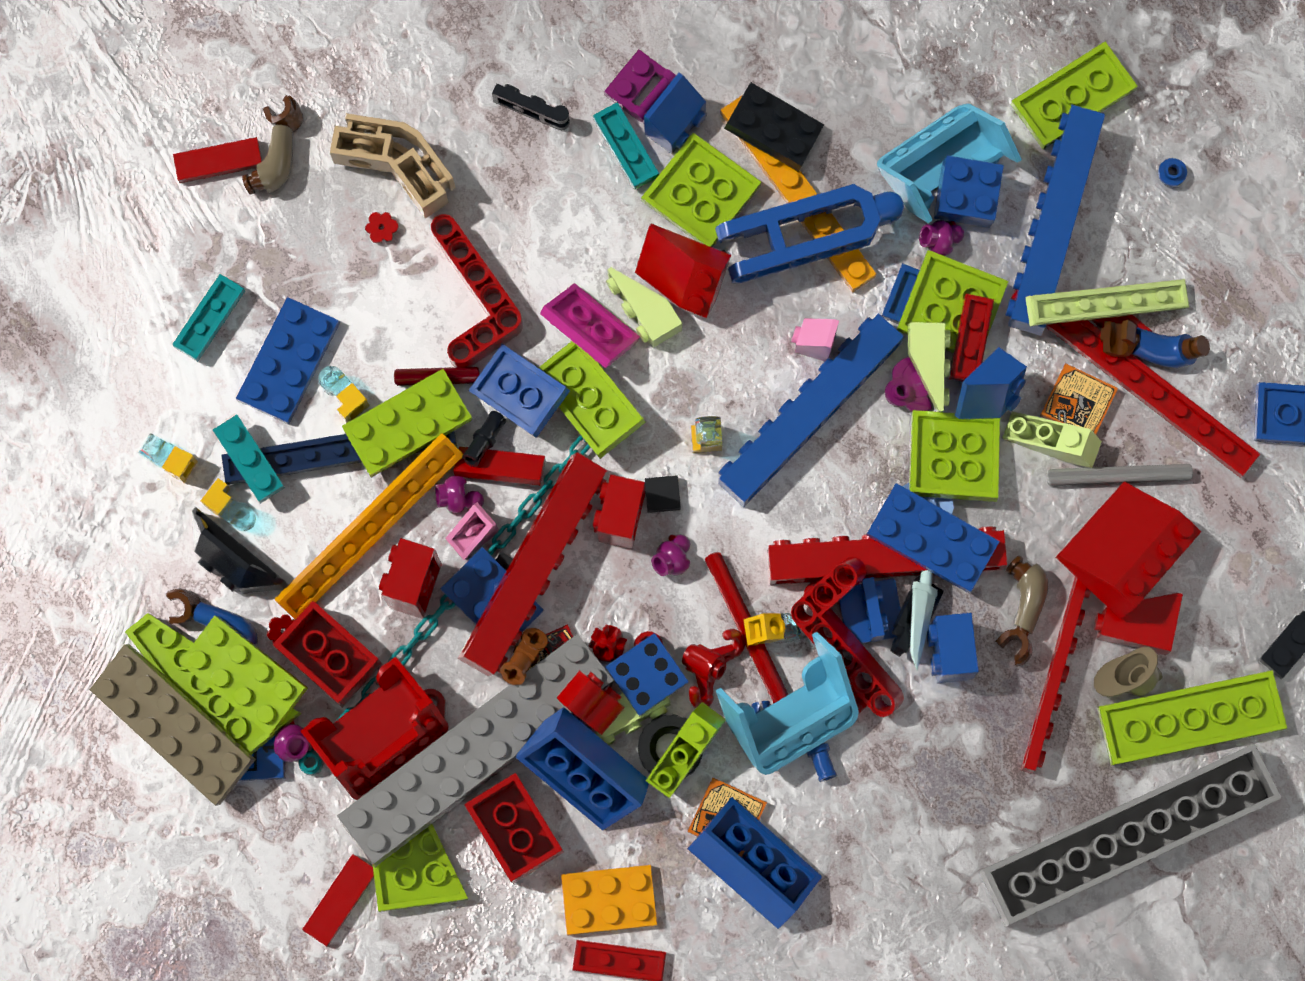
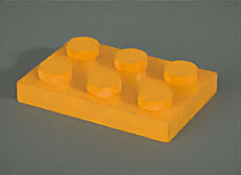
M651 865L561 874L567 935L657 926Z

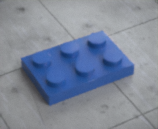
M501 344L468 390L535 438L538 437L570 392L567 387L504 344Z
M481 547L440 590L476 626L506 570ZM536 601L533 604L537 606L536 610L528 622L524 620L519 629L521 632L544 611Z

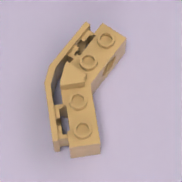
M347 113L345 116L347 127L335 126L330 148V155L334 164L392 173L425 219L449 203L445 190L449 188L452 191L456 188L454 179L418 130L404 122ZM393 137L403 138L419 147L424 156L420 157L414 148L409 150L394 142ZM429 166L431 171L437 174L439 181H434L425 168Z

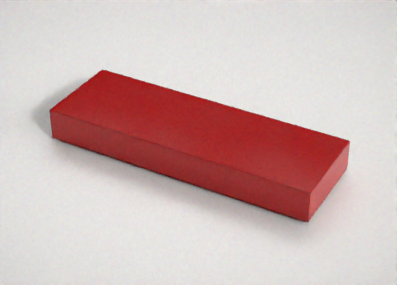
M257 137L173 154L179 184L257 168L258 163L262 162Z
M965 294L949 379L963 382L983 363L994 299Z
M459 446L458 449L464 454L468 447ZM488 449L477 467L465 463V459L461 458L454 466V476L541 486L546 460L544 455Z
M352 854L302 930L328 947L373 880V867Z
M576 940L572 970L647 981H663L666 952Z

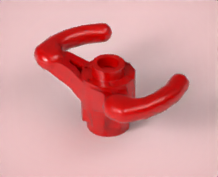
M736 629L723 631V639L733 640V643L730 645L709 649L701 644L698 646L691 644L685 650L682 664L686 666L685 669L696 675L698 687L692 686L689 688V700L694 708H697L702 702L709 707L713 703V685L715 680H719L724 675L726 663L735 657H739L745 648L744 637L740 631Z

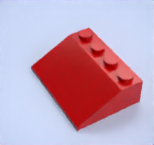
M1124 481L1058 553L1056 558L1119 619H1122L1140 604L1199 536L1201 531L1179 510Z

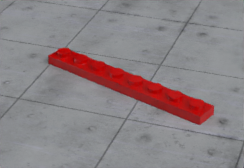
M1074 577L1020 770L1030 774L1034 773L1036 768L1041 769L1043 766L1046 751L1042 750L1044 739H1050L1054 723L1049 722L1052 710L1058 711L1062 694H1058L1060 682H1066L1070 666L1065 665L1068 654H1074L1078 640L1073 635L1076 626L1081 627L1086 610L1081 609L1083 599H1089L1091 591L1077 577Z

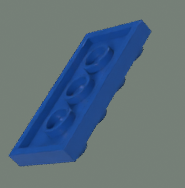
M287 297L236 400L289 425L340 324L339 320Z
M897 483L894 485L866 536L969 594L1000 542Z

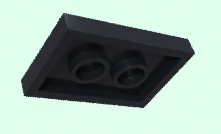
M750 82L724 129L799 171L825 124Z

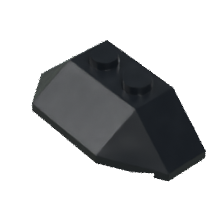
M197 507L192 510L194 552L200 557L197 563L210 574L213 570H216L223 577L219 581L233 592L237 588L242 593L283 590L288 586L283 578Z

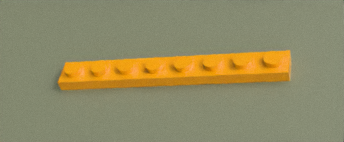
M742 96L720 110V114L726 122L730 119ZM739 138L786 203L817 195L800 170L796 171ZM826 212L806 217L801 222L813 240L844 231L832 213L826 215ZM859 249L827 258L852 293L876 277V272Z
M441 433L275 598V601L296 619L312 601L317 602L462 458L463 453Z

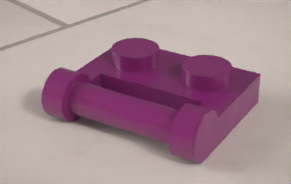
M638 49L605 89L604 96L614 103L618 102L624 111L639 122L644 123V115L676 75ZM654 77L660 78L659 83L641 105H635L636 99Z

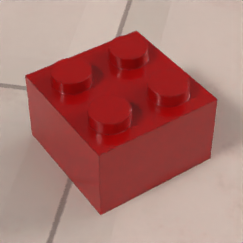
M611 474L608 482L603 481L599 497L601 499L600 504L603 507L602 511L596 510L593 521L594 533H597L598 542L633 550L646 494L645 482Z

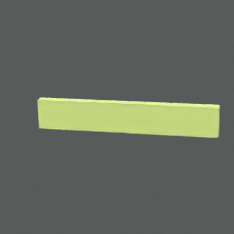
M1185 279L1025 297L1030 326L1189 308Z

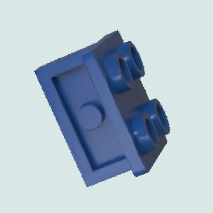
M874 577L865 578L839 601L843 623L861 644L896 638L892 631L901 607L895 579L874 581Z

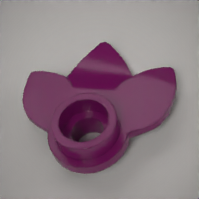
M910 357L902 359L894 366L892 380L885 387L886 400L896 407L905 406L911 412L913 410H931L932 405L927 397L928 393ZM897 387L902 389L903 396L897 393Z

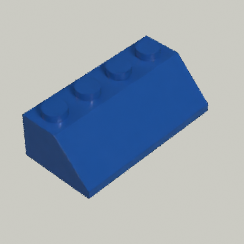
M564 707L545 719L516 755V758L602 831L642 806L649 783L646 781L647 778Z
M733 797L728 800L687 848L777 929L799 909L822 878L816 870ZM744 851L743 856L740 857L738 854Z

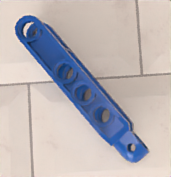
M851 184L723 222L715 230L720 243L742 236L745 239L765 232L767 234L772 252L737 262L728 267L732 283L738 284L869 246L880 226L899 220L903 213L904 202L901 196L895 192L890 191L872 195L871 192ZM851 204L862 209L865 220L861 226L786 248L779 225L796 220L803 222L806 217L826 212L827 215L832 213L834 209Z

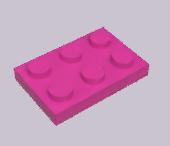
M575 283L544 305L540 312V315L547 319L550 324L559 329L573 343L577 344L605 368L635 346L640 338L639 335Z

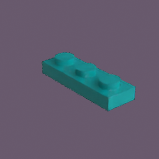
M618 102L593 115L594 122L634 190L659 176L658 170Z
M219 274L172 346L198 362L245 293V289Z
M237 414L213 429V432L260 504L285 488Z

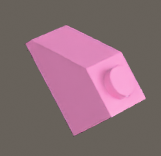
M804 318L802 327L796 326L791 342L796 343L795 353L826 361L830 357L839 320Z

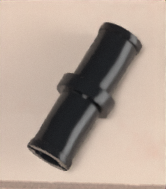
M491 411L482 427L474 432L473 441L462 455L465 463L473 467L479 466L487 450L494 446L496 443L495 437L506 423V419L501 413Z

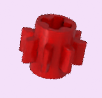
M606 624L602 630L599 628L594 629L588 647L593 649V654L596 658L610 662L614 656L619 658L623 654L627 639L622 638L623 635L620 629Z

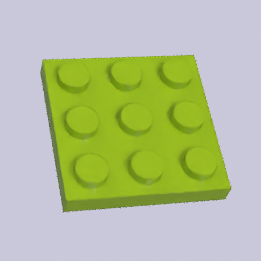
M692 133L644 193L641 201L695 241L713 247L718 241L715 228L723 222L735 219L760 188L762 182L695 133Z
M927 250L897 330L908 335V324L910 322L945 323V330H950V347H945V350L954 353L965 294L994 299L989 334L1009 281Z
M913 410L911 414L909 490L920 497L997 502L999 490L1000 418L958 419L955 413Z

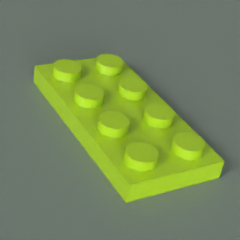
M1105 41L1013 99L1010 105L1043 150L1054 143L1055 139L1059 140L1061 138L1063 130L1058 129L1062 114H1068L1071 105L1101 113L1134 92L1138 86Z
M572 341L538 367L570 390L559 408L600 459L646 423L599 363Z
M441 369L342 425V428L372 478L430 445L441 433L446 436L473 419L444 369Z
M214 615L179 662L270 736L274 735L308 689L306 685L216 615Z

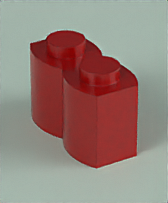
M579 670L557 696V699L572 713L602 735L625 707L618 702L621 696L610 686H607L604 690L601 688L604 682L590 671L586 676Z

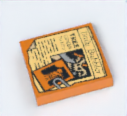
M1065 363L1040 417L1088 428L1097 434L1118 388Z
M712 778L687 832L697 837L731 797L758 820L767 802ZM741 851L738 855L742 857L744 851Z

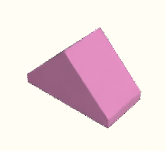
M477 502L445 539L461 558L466 560L499 530L497 524Z

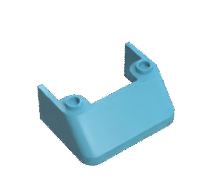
M962 104L882 156L878 160L877 166L893 191L901 196L907 210L929 223L932 221V217L928 209L934 200L931 191L939 186L942 163L947 155L995 164L999 162L1002 156H1006L1017 163L1022 159L1005 122L971 104Z
M818 632L813 633L812 637L819 657L810 661L804 667L802 672L804 686L757 714L748 703L736 704L722 688L715 690L727 725L753 766L761 774H771L848 729L858 718V707L842 656Z

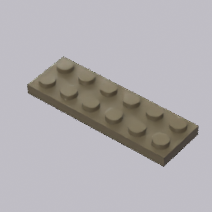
M130 644L123 645L89 689L215 806L220 805L256 760Z

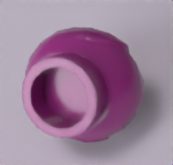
M937 220L931 225L926 224L922 227L919 242L922 247L947 256L953 251L952 244L960 243L963 240L964 230L954 221L948 223L944 220Z
M451 476L445 480L444 484H437L435 487L438 508L446 507L452 513H460L465 507L469 511L477 502L482 507L484 497L478 491H470L465 495L464 485L467 481L460 476Z
M672 534L668 538L669 541L662 542L657 547L656 554L651 559L654 570L660 576L668 574L673 576L682 575L690 566V560L686 556L690 549V540L685 535L675 536Z
M294 721L282 727L274 741L275 754L286 762H296L302 759L309 750L310 743L301 733L303 727L296 725Z

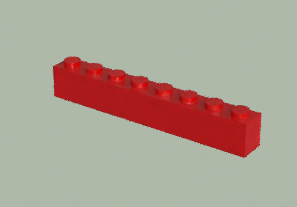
M578 452L570 456L457 659L486 676L494 675L495 672L500 673L502 665L508 660L505 654L509 647H515L522 635V632L519 630L524 620L528 622L536 610L537 606L533 605L538 595L543 596L548 589L551 581L547 578L552 569L556 571L563 562L565 555L561 554L566 544L571 545L579 532L576 529L580 519L585 520L593 506L590 504L593 495H598L603 481H607L603 478L607 472L605 468Z
M993 526L979 528L982 532L1000 541L983 572L1004 570L1007 566L1004 530L996 531V527ZM862 535L861 540H850L849 536H836L830 542H820V538L803 539V543L791 544V540H776L773 542V545H768L767 549L770 585L820 581L834 567L850 557L859 558L866 566L865 578L921 576V571L927 570L866 535ZM845 567L846 576L854 579L853 572Z

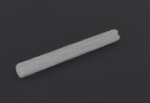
M1191 464L1050 469L1047 472L1049 486L1123 483L1124 481L1127 483L1189 481L1193 477Z

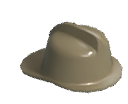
M1140 647L1104 664L1094 678V687L1097 693L1107 697L1118 696L1126 692L1134 696L1148 694L1154 689L1158 681L1163 678L1162 672L1157 667L1158 655L1150 647Z

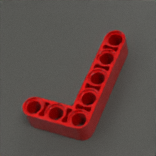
M440 214L431 223L433 238L488 316L453 339L447 348L450 362L454 367H472L497 350L501 344H506L518 336L522 331L523 321L520 311L455 219L450 215ZM442 226L452 228L448 235L437 233ZM464 248L468 250V254L463 258H456L453 255L457 249ZM475 271H481L485 274L479 281H473L469 278ZM490 294H498L501 297L495 304H489L485 301ZM506 317L517 319L516 324L512 327H505L501 323ZM488 332L493 335L492 340L488 343L478 341V337L482 333ZM464 348L469 351L468 356L464 359L454 357V353L458 349Z
M850 557L834 567L792 606L791 616L814 645L812 634L818 632L841 654L851 688L873 713L880 717H887L903 703L904 695L901 688L831 609L866 576V566L859 558ZM845 567L853 572L854 579L846 576ZM824 586L832 590L833 598L826 595ZM804 604L811 607L813 616L805 612ZM823 627L830 629L832 638L825 635ZM843 649L850 652L852 661L844 657ZM862 672L870 675L872 683L864 680ZM882 695L890 698L891 706L884 703Z

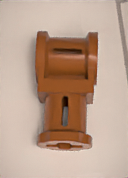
M527 628L523 632L521 642L515 646L509 662H505L500 669V673L507 683L521 685L525 681L526 672L538 662L539 652L547 646L548 639L544 632L537 628Z

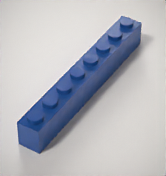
M1071 105L1068 114H1062L1058 127L1059 130H1063L1061 140L1055 139L1051 151V156L1055 157L1053 167L1047 166L1043 182L1048 183L1046 193L1040 192L1035 209H1039L1040 214L1038 220L1032 219L1028 232L1029 236H1033L1030 246L1025 245L1020 261L1025 263L1023 273L1017 272L1013 289L1018 290L1015 300H1009L1005 316L1010 317L1009 327L1040 336L1045 330L1046 325H1029L1025 297L1052 294L1056 291L1104 121V113Z
M879 313L873 319L868 317L859 326L858 331L860 333L853 340L849 337L838 348L839 355L834 360L828 358L818 369L820 374L814 380L809 378L798 390L801 394L794 401L788 399L778 410L781 414L774 422L769 419L758 432L761 435L754 442L749 440L742 446L738 452L741 456L734 463L728 461L720 469L718 474L721 476L719 477L718 484L743 508L902 344L904 336Z

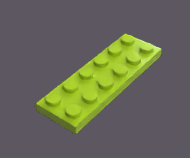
M1273 670L1099 706L1097 708L1111 766L1287 729Z

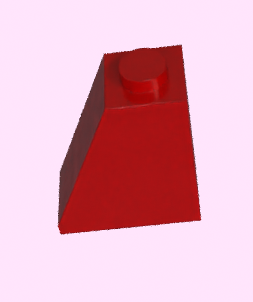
M1173 593L1143 599L1135 609L1122 619H1119L1106 607L1102 614L1097 613L1094 630L1098 631L1097 639L1136 649L1150 647L1157 654H1169L1172 650L1183 594Z

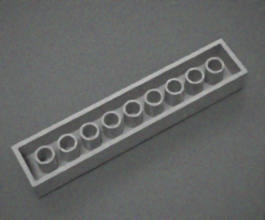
M578 634L527 671L526 679L521 685L510 684L337 815L340 823L374 868L517 759V753L542 722L563 707L566 708L557 699V696L579 670L586 676L590 671L604 682L601 687L604 690L607 686L612 687L613 678Z
M1254 743L980 870L979 873L1006 927L1269 805L1282 797Z

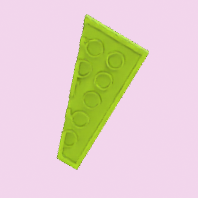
M149 613L125 631L147 661L251 755L273 738L282 727L289 725L302 714L293 708L274 735L270 736L179 663L194 642Z
M433 824L375 868L373 866L378 912L468 900Z

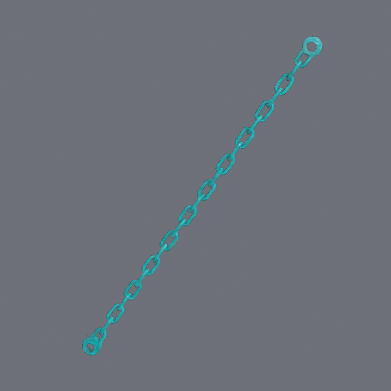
M581 435L569 448L570 455L563 463L554 465L546 474L542 488L537 493L530 494L518 508V516L511 524H504L493 536V545L487 551L491 556L497 549L506 547L516 535V527L522 519L530 518L541 506V497L549 488L552 489L555 483L552 484L553 480L548 479L557 468H559L558 471L561 473L570 456L579 452L577 449L574 450V448L583 439ZM589 444L586 445L580 454L584 456L590 448ZM533 498V502H537V504L527 514V510L522 509ZM507 528V532L512 533L501 544V540H497V538ZM445 594L441 597V606L436 612L422 619L414 629L412 640L407 645L400 646L392 654L388 662L403 650V654H407L401 662L404 666L411 658V649L419 640H426L437 628L440 615L445 610L455 607L453 602L449 605V601H445L447 598ZM429 619V624H433V626L423 636V632L419 630ZM376 676L361 691L362 698L358 703L370 695V693L366 692L377 681ZM353 707L345 709V711L339 716V718H341L344 714L350 711ZM312 748L299 760L298 764L302 772L313 776L322 770L324 762L315 752L314 748ZM309 757L315 759V765L311 768H307L305 765V761Z

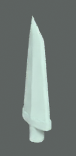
M928 570L921 571L920 582L914 581L912 585L910 653L916 670H918L938 591L931 586L933 573Z

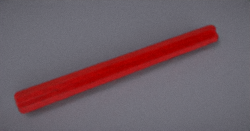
M714 552L705 558V562L738 631L744 637L747 650L774 704L789 694L765 644L747 646L744 619L750 618L751 615L721 553Z

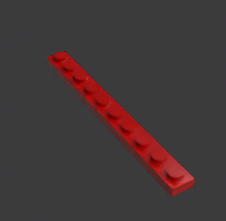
M1018 290L1011 296L1012 300H1015ZM1088 320L1046 325V328L1239 478L1244 476L1260 456L1258 451L1132 354L1128 357H1114L1103 352V343L1100 340L1101 330Z

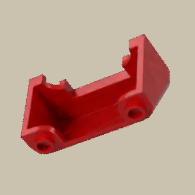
M396 657L380 667L376 676L380 687L334 723L327 717L315 718L301 730V733L355 800L360 799L447 733L449 728L447 721L436 705Z

